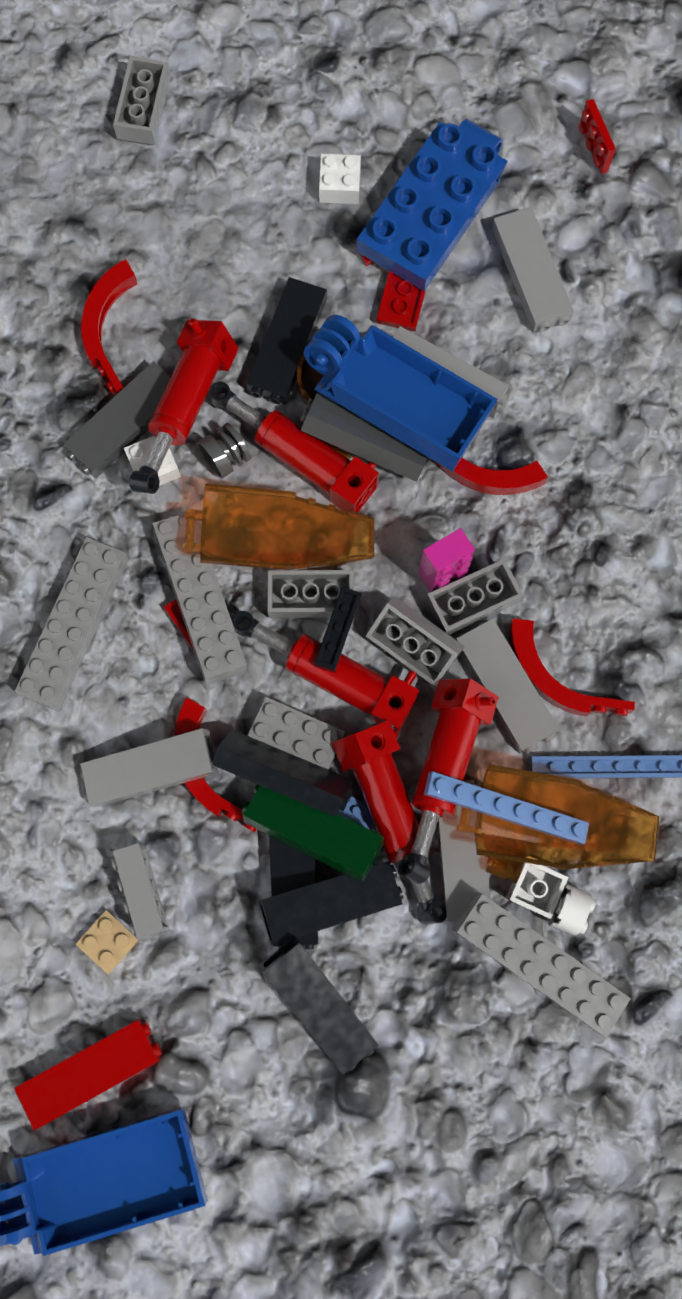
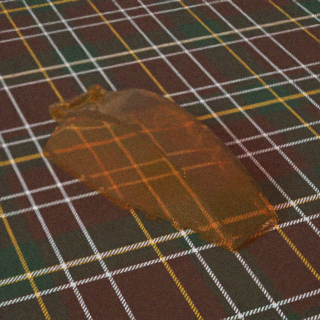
M206 483L202 510L188 509L185 511L184 517L187 519L186 537L182 551L188 554H200V563L241 566L253 569L313 570L338 567L374 558L375 518L351 510L345 512L336 509V505L332 504L326 506L315 502L316 499L309 498V500L296 496V493L291 491ZM196 520L202 521L200 543H194Z
M489 764L481 788L588 822L589 826L585 844H576L477 812L475 827L469 826L471 809L462 807L460 825L457 826V831L474 834L477 855L558 869H575L655 861L659 816L638 806L623 802L620 798L601 792L602 790L587 786L577 779Z

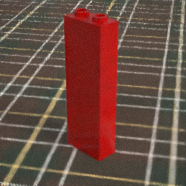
M142 1018L15 1087V1092L33 1130H37L162 1060L160 1057L162 1051L157 1042L153 1043L150 1037L152 1030L148 1022H143Z

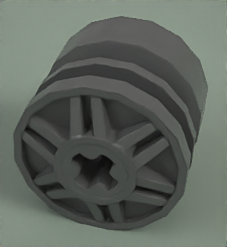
M229 423L222 426L223 431L219 428L215 431L218 438L217 441L211 435H208L197 443L202 455L221 479L234 471L231 461L240 467L243 465L242 459L245 462L252 459L246 442Z

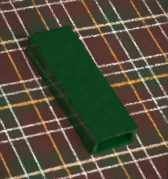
M256 785L253 791L254 797L251 802H246L242 810L244 823L363 883L383 846V836L339 814L336 817L268 788Z

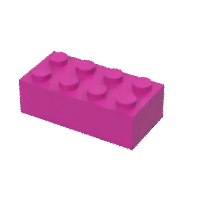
M461 528L423 550L418 575L430 593L465 577L469 571L475 548Z

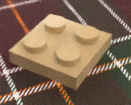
M106 910L80 938L76 945L109 975L139 942V939L133 936L129 929Z

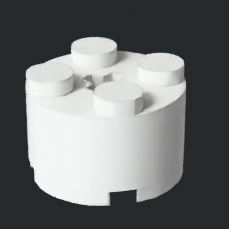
M566 884L551 921L547 920L548 925L573 936H576L578 933L584 934L588 927V921L586 920L589 912H593L596 900L592 899L590 893Z

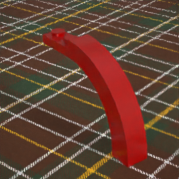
M126 259L109 269L94 285L85 303L81 321L82 340L86 354L93 369L98 367L102 377L107 376L109 382L106 384L112 394L115 392L118 394L123 389V386L103 351L102 327L105 317L114 302L127 290L138 285L136 276Z
M462 458L453 472L436 462L448 476L461 485L492 495L525 493L546 484L548 479L547 474L537 460L518 469L502 471L482 468Z
M512 618L510 622L511 649L539 696L563 711L585 717L590 714L591 709L595 713L602 714L606 713V711H612L617 716H628V714L635 710V702L583 695L560 684L546 670L538 656L533 635L534 621Z
M186 697L177 718L175 736L198 730L207 713L206 708ZM204 777L185 783L194 797L217 817L220 818L223 811H226L225 816L235 822L237 819L244 821L242 809L214 792ZM246 823L244 824V827L253 832H256V828Z

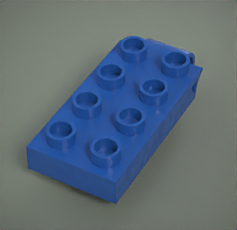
M469 119L463 120L459 126L455 124L445 125L439 122L357 238V252L425 291L497 187L501 174L508 162L499 156L503 139Z
M340 315L329 316L304 349V356L309 365L324 375L315 387L316 391L452 472L484 425L498 400L377 327L371 325L366 332L361 333L351 321Z
M177 1108L13 1158L17 1181L13 1183L6 1181L0 1183V1246L8 1244L18 1245L23 1239L30 1237L34 1255L42 1254V1256H46L206 1206L208 1199L185 1108Z

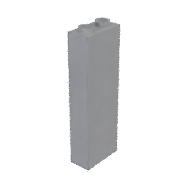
M532 207L494 218L491 229L533 333L537 331L545 332L553 326L568 324L572 319L574 310Z
M399 326L393 336L395 339L497 398L498 400L489 416L494 418L497 412L501 414L509 396L507 394L509 385Z
M491 619L456 638V641L465 646L460 654L477 683L499 696L495 713L519 754L523 751L526 754L538 748L536 744L543 740L546 744L555 739V733L560 730L495 620Z
M198 729L80 763L82 769L80 770V776L85 784L86 791L84 795L86 802L89 803V806L100 807L218 774V767L212 765L215 753L210 731Z
M474 780L463 781L480 787V783L474 784ZM456 805L453 817H439L437 822L443 897L447 913L446 921H458L476 892L485 895L491 900L483 813Z

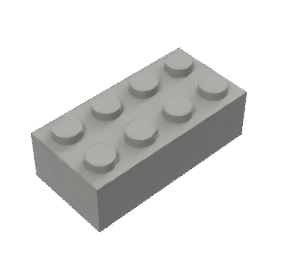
M134 56L129 57L113 123L117 139L155 145L171 79L168 62Z
M502 559L428 593L426 602L439 628L448 635H451L520 603L523 594L505 559Z
M268 570L269 618H330L341 586L354 590V570Z
M394 597L386 604L366 635L367 638L435 687L439 680L443 679L465 647L397 597Z
M265 697L247 736L330 770L336 757L332 742L344 738L345 731Z
M136 843L114 850V857H111V862L114 870L119 872L120 879H117L120 892H124L126 897L123 904L126 913L130 914L132 918V923H129L132 935L137 936V939H147L170 931L145 845Z

